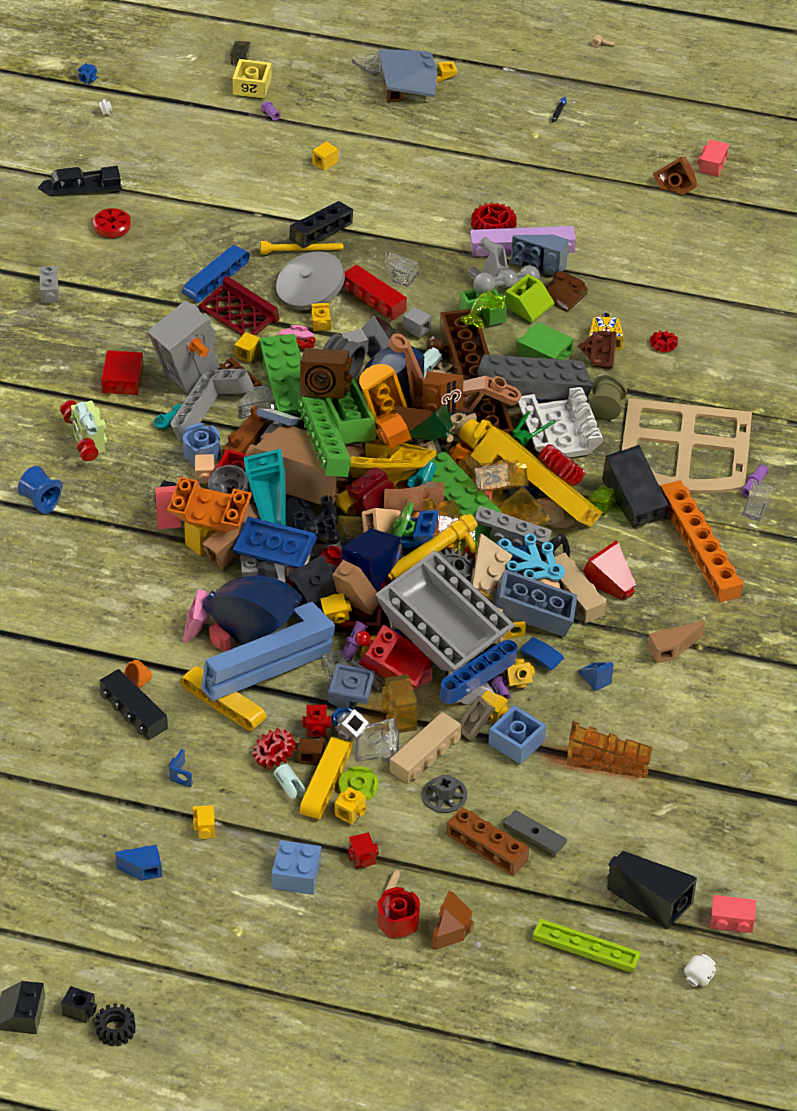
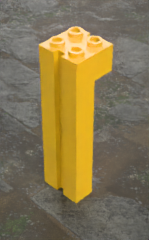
M494 426L486 431L483 440L474 447L473 453L470 455L486 469L497 470L499 473H502L510 464L577 521L592 527L603 513L508 433Z

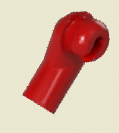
M307 337L306 341L296 338L299 350L315 347L316 339L314 337Z

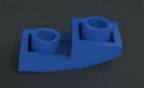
M531 637L519 649L522 655L536 660L538 666L550 671L564 659V656L553 647L534 637Z

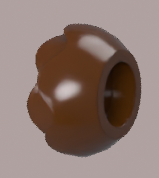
M434 336L428 337L426 342L427 349L436 348L441 355L446 352L447 346H443L441 340H435Z

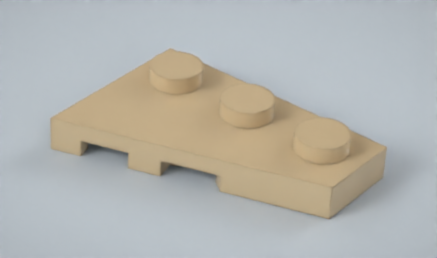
M480 534L477 539L478 548L475 552L476 560L472 570L471 584L488 599L513 555L483 534Z

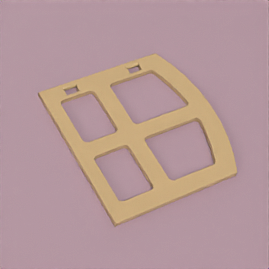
M629 398L622 450L636 446L638 441L678 445L676 476L670 477L653 472L659 486L681 480L684 486L689 489V493L714 494L741 490L746 484L752 412ZM642 411L681 415V431L641 428L639 426L640 414ZM704 417L736 421V437L728 438L695 434V418ZM740 427H746V432H740ZM702 447L733 451L732 476L716 479H690L689 471L692 448ZM736 467H742V472L735 471Z

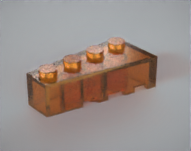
M572 722L567 766L637 778L648 777L652 753L651 746L629 739L622 741L616 737L617 735L609 733L607 736L598 733L596 728L589 726L586 729L580 727V723Z

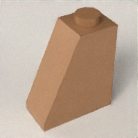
M343 560L333 573L337 594L343 593L345 600H349L351 606L372 616L380 605L375 597L377 591L359 567Z

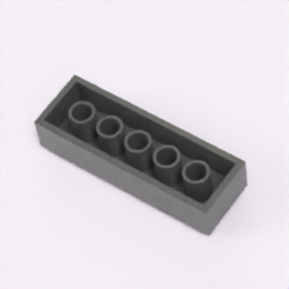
M483 355L477 370L479 377L489 376L494 378L500 376L505 379L508 385L517 388L521 396L534 394L536 399L567 400L569 399V389L581 387L586 398H588L593 387L584 362L578 360Z

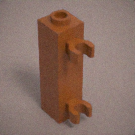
M256 404L250 410L251 415L236 433L232 431L228 436V442L222 448L223 455L226 449L246 454L250 445H257L261 442L260 437L269 425L272 424V420L257 416L258 409Z

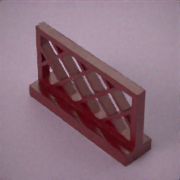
M228 276L222 279L223 284L199 304V309L241 336L245 333L244 328L254 327L250 334L256 336L271 322L276 323L280 320L277 307ZM223 291L228 293V297H219V295ZM239 300L241 302V305L231 306V301ZM219 302H228L229 306L219 307ZM210 303H216V307L214 308H208L206 306ZM244 309H253L254 313L244 314ZM241 310V314L231 315V311ZM229 311V315L220 316L219 312ZM256 317L266 318L264 321L256 322ZM254 318V322L244 323V319ZM241 319L242 324H233L232 320Z

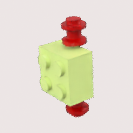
M73 400L66 401L60 406V412L63 415L64 421L73 425V433L78 442L76 447L80 457L86 462L93 461L100 452L105 451V443H107L106 434L104 433V430H106L105 421L100 419L99 408L94 406L93 401L84 402L89 412L93 414L94 422L98 427L95 435H88L84 425L80 423L79 415L75 410L77 403Z

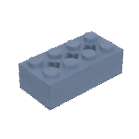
M504 569L496 585L493 605L503 609V614L506 617L520 622L525 621L528 625L565 637L574 621L577 595Z

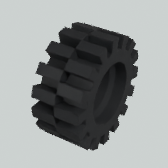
M113 1003L111 1008L110 1005H106V1010L101 1008L100 1014L97 1013L95 1019L98 1039L100 1041L103 1039L105 1045L110 1042V1046H114V1043L121 1046L122 1041L125 1044L128 1043V1038L132 1039L136 1031L133 1011L131 1012L129 1007L125 1009L123 1004L117 1007V1003ZM112 1021H121L124 1023V1025L118 1029H111L107 1027V1024Z

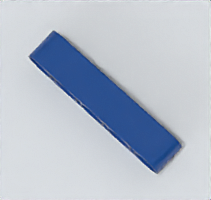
M232 245L184 285L182 294L197 303L201 302L223 284L222 279L224 277H231L245 266L249 261L250 253L236 245Z
M504 640L444 678L441 682L440 700L446 704H453L511 667L516 661L518 649L516 642Z

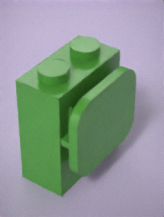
M537 322L528 329L523 337L518 339L516 344L518 347L517 355L530 358L565 360L573 352L574 339Z

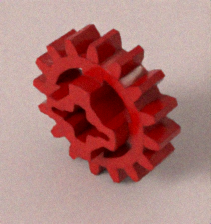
M276 728L275 732L269 730L268 735L262 734L263 738L256 740L258 745L253 746L254 752L252 755L255 757L254 759L258 765H261L263 768L268 766L269 769H272L274 765L279 767L281 762H287V757H292L290 752L296 750L294 747L296 742L291 733L287 732L286 729L280 731L279 728Z

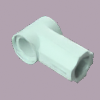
M436 348L428 349L424 354V378L427 371L432 372V369L442 360V355Z

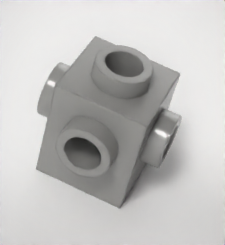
M353 709L349 713L344 712L337 719L338 725L335 729L344 740L352 741L355 738L358 740L366 732L364 728L369 722L362 714Z

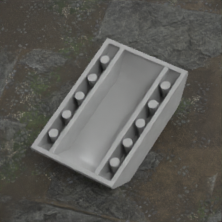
M436 550L375 594L388 619L431 661L444 671H457L515 627L512 621Z

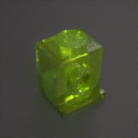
M601 484L598 490H594L592 495L588 497V501L603 512L602 516L606 515L614 502L615 489Z

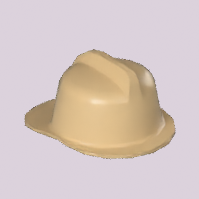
M550 497L537 499L536 506L530 512V516L535 522L557 528H568L575 522V518Z

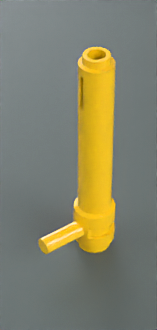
M470 513L468 515L464 514L459 518V521L452 522L447 529L433 537V539L389 566L387 571H385L386 577L389 581L397 579L433 551L440 552L456 540L460 541L463 538L471 553H475L478 547L470 534L478 526L475 518Z

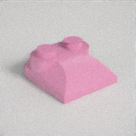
M197 590L189 608L183 636L184 643L195 638L201 631L203 624L207 625L209 614L202 607L206 602L204 598L207 595V592L204 590Z

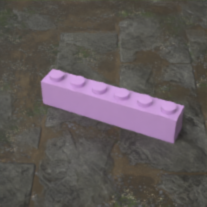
M574 226L471 230L470 246L472 257L489 255L485 249L479 246L482 243L480 242L481 239L487 237L494 244H500L504 248L506 255H511L513 235L553 234L569 239L568 253H575L576 237Z

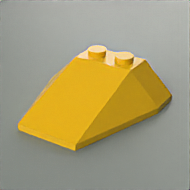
M376 438V440H371L365 444L366 458L355 456L350 458L349 472L353 478H360L375 467L384 471L387 475L422 468L436 455V451L406 443L390 448L383 440Z

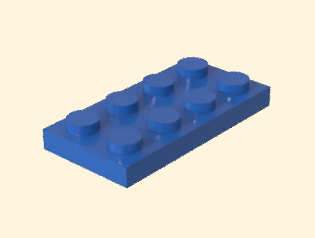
M248 516L233 550L237 554L298 569L305 565L317 536L312 532Z

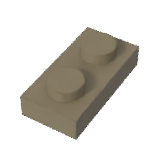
M477 696L459 722L461 724V734L468 740L473 741L496 708L481 696Z

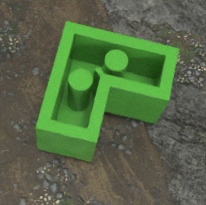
M496 288L488 295L479 294L475 289L460 292V310L475 308L477 315H483L489 326L506 322L507 305Z

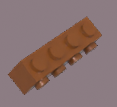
M461 807L447 822V835L512 876L528 862L529 847L464 807Z

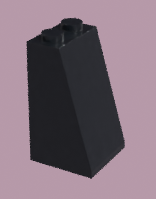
M637 445L606 455L602 481L633 528L644 526L649 522L666 517L668 503L641 447Z
M622 851L618 856H614L609 862L607 889L666 929H669L694 902L697 878L693 875Z

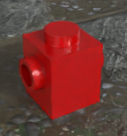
M370 833L349 837L347 853L350 862H354L355 868L375 865L379 849L377 843H373Z

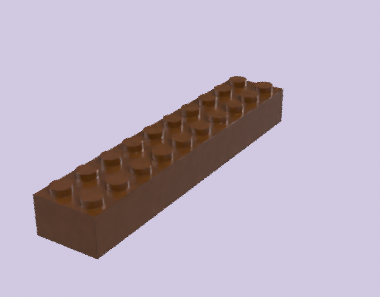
M476 309L440 312V331L444 344L447 346L446 351L452 365L453 374L464 375V381L479 377L477 370L483 355H490ZM470 393L463 394V397H468ZM484 394L472 412H465L466 416L475 413L478 423H481L483 419L490 421L492 426L508 433L511 437L513 436L512 431L514 429L504 402Z

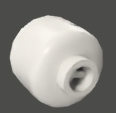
M705 954L693 956L684 969V973L687 976L686 981L693 987L698 985L701 987L707 986L716 974L715 962Z

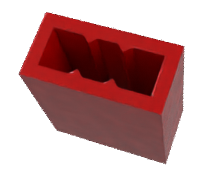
M107 350L101 378L102 393L138 395L144 367L143 352Z

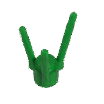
M527 411L518 426L512 431V438L522 446L533 442L532 437L555 424L556 421L552 420L529 434L527 430H520L530 414V411Z

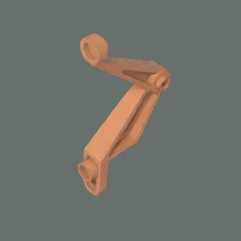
M393 334L388 341V345L394 352L405 353L412 407L423 410L424 376L409 340L401 334ZM489 376L477 377L464 381L463 394L470 393V395L463 397V408L454 412H472L484 394L509 405H516L522 396L517 388L508 385L505 379L500 376L494 378Z

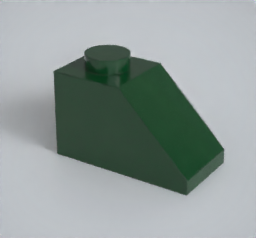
M444 404L433 412L430 417L409 431L410 436L435 441L439 437L443 440L451 434L449 430L453 427V423L447 406Z

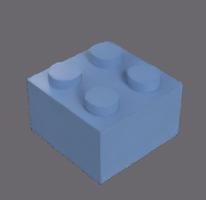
M514 705L489 729L488 745L521 765L545 741L546 724Z
M280 840L272 870V889L314 895L321 866V846Z

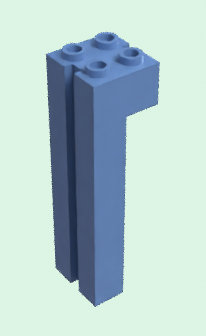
M313 602L294 608L295 611L293 613L296 615L295 619L297 620L295 625L206 659L201 689L214 701L329 655L332 645L331 637H333L335 629L334 623Z

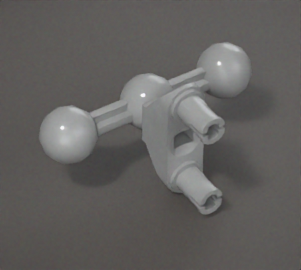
M487 237L482 238L480 241L482 243L479 244L480 247L489 253L482 272L478 271L475 267H471L467 273V276L474 280L475 290L482 295H488L495 287L507 291L527 274L540 280V273L534 266L526 265L521 268L519 273L510 270L507 265L504 248L500 244H494Z

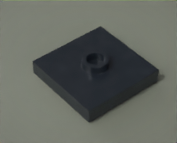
M323 555L288 575L306 604L309 602L317 604L321 601V598L329 597L337 592L333 578L334 572Z

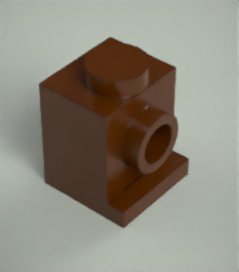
M320 737V740L300 738L299 743L296 742L294 745L296 749L294 755H297V763L318 766L325 751V738Z

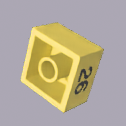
M239 59L232 78L233 95L265 98L272 79L271 63Z

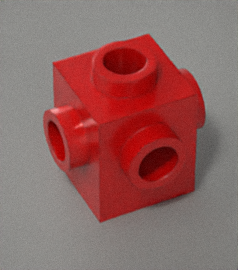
M306 705V716H302V728H306V736H327V728H331V716H327V705Z

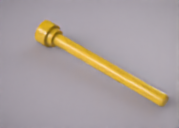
M260 241V255H268L271 251L343 250V243L312 244L302 248L297 244H271L267 241Z

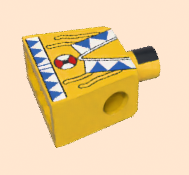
M603 313L600 317H594L589 337L594 331H614L617 333L615 350H622L623 332L619 319L611 317L609 313Z

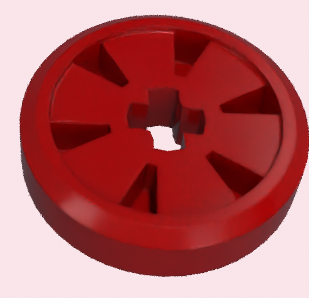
M117 208L104 209L94 216L93 228L100 236L107 238L120 237L130 230L131 218L124 210Z

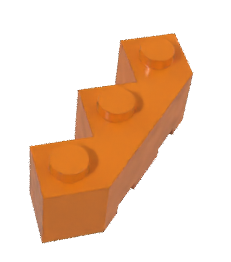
M390 410L375 417L376 438L378 437L379 440H383L390 448L411 439L407 425L397 412Z

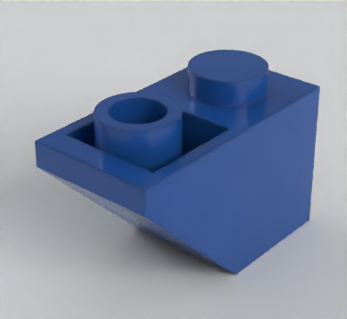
M157 845L115 852L117 869L141 881L162 877V866Z

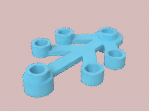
M527 534L524 540L530 554L512 546L508 539L504 538L497 542V545L508 553L526 561L522 563L509 561L506 570L514 573L526 570L524 576L531 575L532 577L528 578L534 580L549 578L553 581H560L564 577L565 569L562 565L556 563L552 543L545 542L542 544L541 552L546 555L548 562L546 563L540 558L536 547L537 538L534 534ZM540 568L542 571L534 572L531 569Z

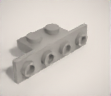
M480 505L475 517L477 523L492 527L488 539L497 543L505 538L514 547L524 546L525 536L529 533L536 536V543L543 544L549 541L552 532L550 529Z

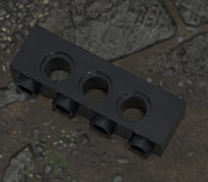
M337 201L291 224L289 240L302 248H306L353 224V209Z

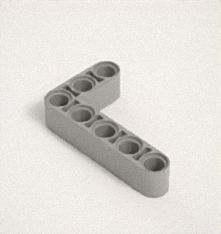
M219 369L208 370L202 374L171 421V427L179 441H183V435L189 426L202 421L218 394L246 393L253 388V383L247 370Z

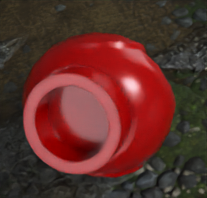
M337 546L325 548L319 555H323L328 564L339 566L343 561L342 550Z

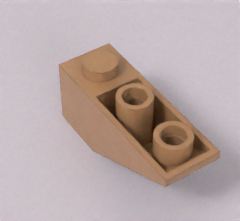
M705 621L693 622L650 633L648 648L656 664L677 658L704 635Z

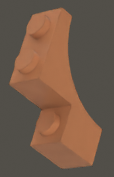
M426 481L425 484L413 488L385 489L384 509L402 510L408 502L413 503L412 511H423L424 506H443L445 501V482Z

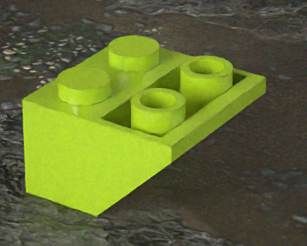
M529 274L510 287L505 295L507 309L532 323L554 306V301L542 281Z

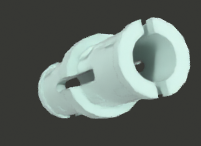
M80 402L75 406V410L79 415V421L84 425L88 435H95L98 427L94 422V416L89 412L86 403Z

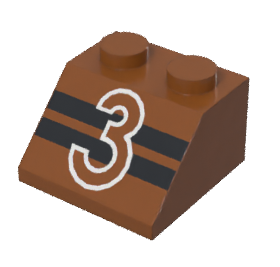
M427 371L423 381V410L432 411L433 413L444 404L447 406L449 413L462 409L464 375Z

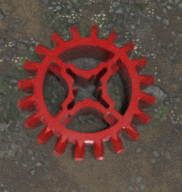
M491 202L490 204L484 203L483 206L479 205L471 215V227L473 230L516 228L517 217L514 210H511L510 206L505 207V204L500 205L498 202L496 204Z
M547 444L540 451L539 460L562 479L573 486L582 481L586 474L585 470L551 444Z

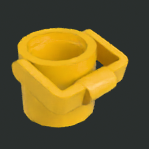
M470 419L462 426L458 436L469 447L474 449L483 440L486 431L493 426L490 421L484 419L481 423H478L475 419Z

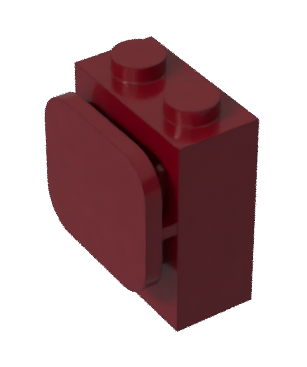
M377 467L370 469L366 474L346 487L360 523L363 524L362 511L374 508L384 509L385 489H396L394 483L388 479L387 474Z

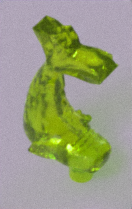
M491 291L481 294L474 302L470 314L461 317V322L467 325L474 324L479 328L483 327L482 319L477 317L476 314L484 308H491V310L493 308L503 309L506 296L504 294L496 296Z

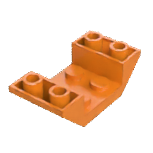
M179 477L167 511L190 525L226 533L240 528L252 493L233 489L232 494H226L201 488L197 480Z

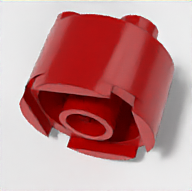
M394 887L384 891L377 902V924L388 938L404 937L416 932L420 922V900L414 892L411 891L410 893L401 887Z

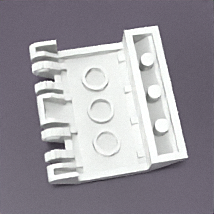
M581 387L570 388L569 399L538 404L535 395L531 394L522 396L518 402L523 416L527 411H530L525 421L529 434L552 420L556 421L555 424L531 438L535 449L539 452L547 444H551L568 457L588 455L603 442L602 434L599 428H597V422Z

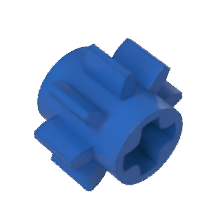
M85 63L78 68L80 72L78 78L81 82L91 84L98 78L96 76L97 69L94 65Z

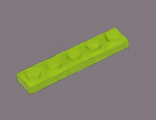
M543 919L539 920L532 936V940L633 974L641 958V952Z

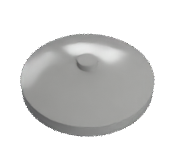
M306 253L296 257L282 269L277 278L276 290L281 301L289 308L310 310L311 304L327 303L338 294L344 283L345 272L338 258L330 253Z

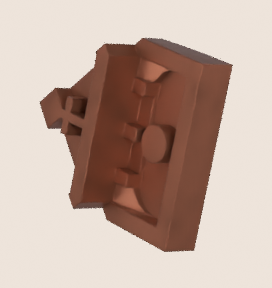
M594 331L589 338L578 345L595 367L614 368L616 332Z

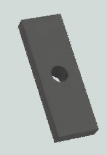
M514 810L503 822L505 829L553 856H556L567 843V838L517 810Z

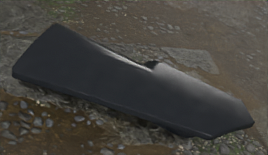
M117 165L101 167L100 170L83 172L79 167L57 169L51 173V180H44L38 187L39 190L50 196L122 191Z

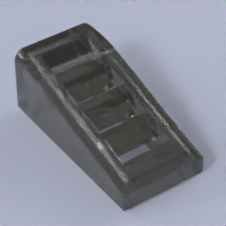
M234 42L230 53L231 65L237 66L239 59L248 60L251 42Z

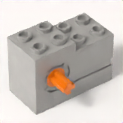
M185 300L149 329L147 333L164 374L188 394L204 372L217 370L220 366L217 361L219 358L213 351V344L217 340L215 337L216 332L210 324L211 319L207 314H202L195 304L191 305Z

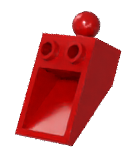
M385 625L382 626L373 640H371L369 633L366 631H359L355 635V642L358 646L368 647L359 664L368 670L375 671V675L416 688L431 663V660L415 644Z

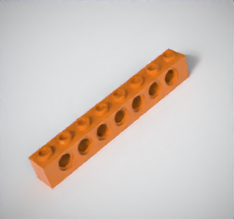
M681 480L660 485L668 503L667 513L719 603L740 598L744 588L743 581L737 576L734 565L730 564L727 553L720 547L718 538L714 537L710 525H707L703 513L698 510L697 503L691 498L689 489L684 486Z

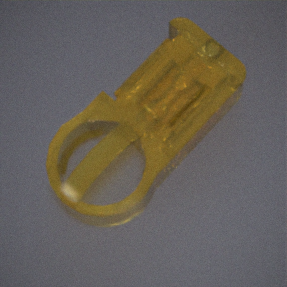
M466 455L459 460V467L482 490L487 489L491 485L484 484L489 474H486V477H484L486 471L479 466L480 464L473 457ZM491 475V478H490L487 482L493 481V480H492V475Z

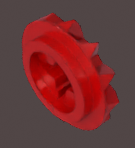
M659 330V332H654L650 336V345L657 351L669 352L678 346V337L674 335V332L668 333V330L665 332Z

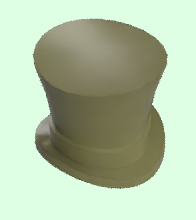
M603 373L598 375L593 382L592 391L594 395L588 404L593 415L597 418L614 420L621 413V400L626 397L627 389L618 378L611 374Z

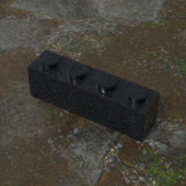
M120 669L99 680V693L101 697L105 700L107 699L114 710L119 711L125 720L136 728L140 735H144L150 740L168 729L167 715Z

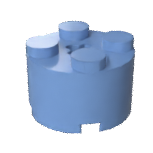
M197 423L185 430L183 435V454L193 466H195V455L214 454V461L220 459V433L216 427L212 425L208 427L204 426V423Z

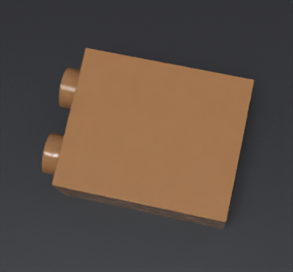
M282 424L272 433H265L261 442L257 445H250L245 457L281 449L286 470V494L320 505L321 497L328 495V499L329 496H332L334 506L337 497L347 490L346 487L359 479L353 478L350 472L348 477L325 476L323 468L320 467V461L317 460V453L314 452V446L310 442V436L307 435V430ZM351 444L345 445L350 458L352 456L364 457V448Z

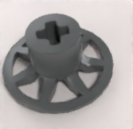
M441 775L433 778L425 785L423 800L432 810L449 813L460 809L465 804L467 790L458 779L450 775ZM460 787L463 794L457 793L455 790ZM428 788L434 792L432 795L426 796ZM453 797L456 799H462V801L458 805H455ZM437 798L439 799L437 807L432 805L429 801H433ZM444 801H447L452 808L443 809L441 807Z

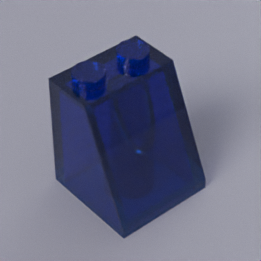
M370 528L341 548L342 560L359 567L377 591L403 555L401 537Z

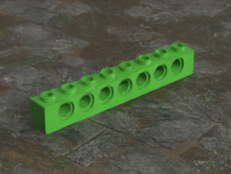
M302 396V400L298 402V412L301 414V420L304 421V427L307 428V435L310 436V442L314 446V452L317 453V460L320 461V467L323 468L325 476L348 477L351 459L325 397Z

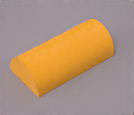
M386 364L373 365L361 374L359 383L368 409L371 410L374 418L392 410L393 406L407 407L396 372L391 366Z

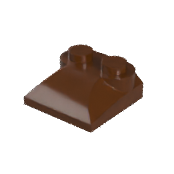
M564 271L556 272L553 275V281L546 287L554 301V306L566 312H569L588 292V288L582 280Z

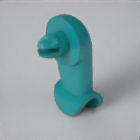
M176 404L172 407V411L158 415L154 419L156 428L161 430L169 428L171 421L182 404Z

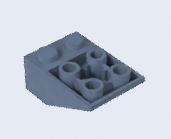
M553 234L513 235L511 263L522 267L531 265L536 267L540 273L553 276L556 272L564 271L567 266L569 239Z

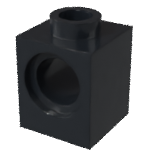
M70 986L61 1002L62 1015L87 1023L90 1016H94L97 1009L95 995Z

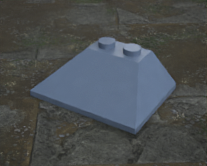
M378 50L388 90L434 97L437 69L432 53L417 50Z

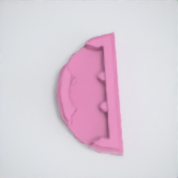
M291 325L290 328L282 329L279 333V336L295 334L296 338L301 341H306L307 337L310 336L314 337L307 327L301 325Z

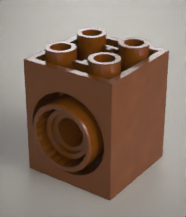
M305 348L300 361V396L344 398L346 392L350 390V385H352V374H349L350 368H352V357H349V351Z

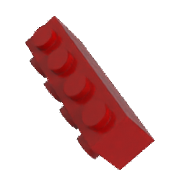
M357 264L345 271L342 288L380 312L383 316L393 320L407 311V297Z

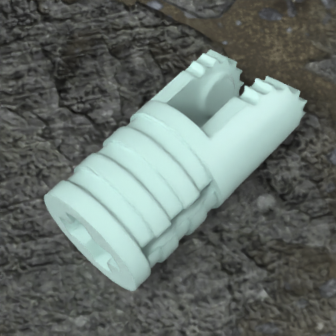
M288 764L279 766L274 771V776L290 799L296 798L297 794L303 798L306 789Z

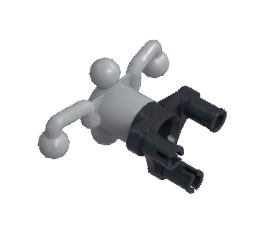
M328 495L321 497L322 511L315 519L306 522L305 512L297 511L293 514L294 528L315 533L317 536L310 552V557L315 559L319 557L323 549L337 546L341 542L340 533L336 527L337 513L333 507V498L329 496L328 499ZM358 554V555H356L354 558H367V557H366L365 555H363V554Z

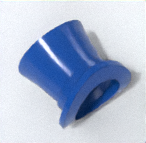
M33 466L22 475L18 484V493L20 496L32 500L39 512L47 514L56 507L62 493L63 483L58 479L51 480L41 467Z

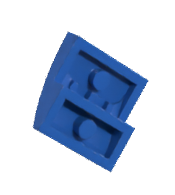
M439 510L420 511L418 517L410 518L416 523L414 535L411 537L402 535L397 548H411L433 539Z

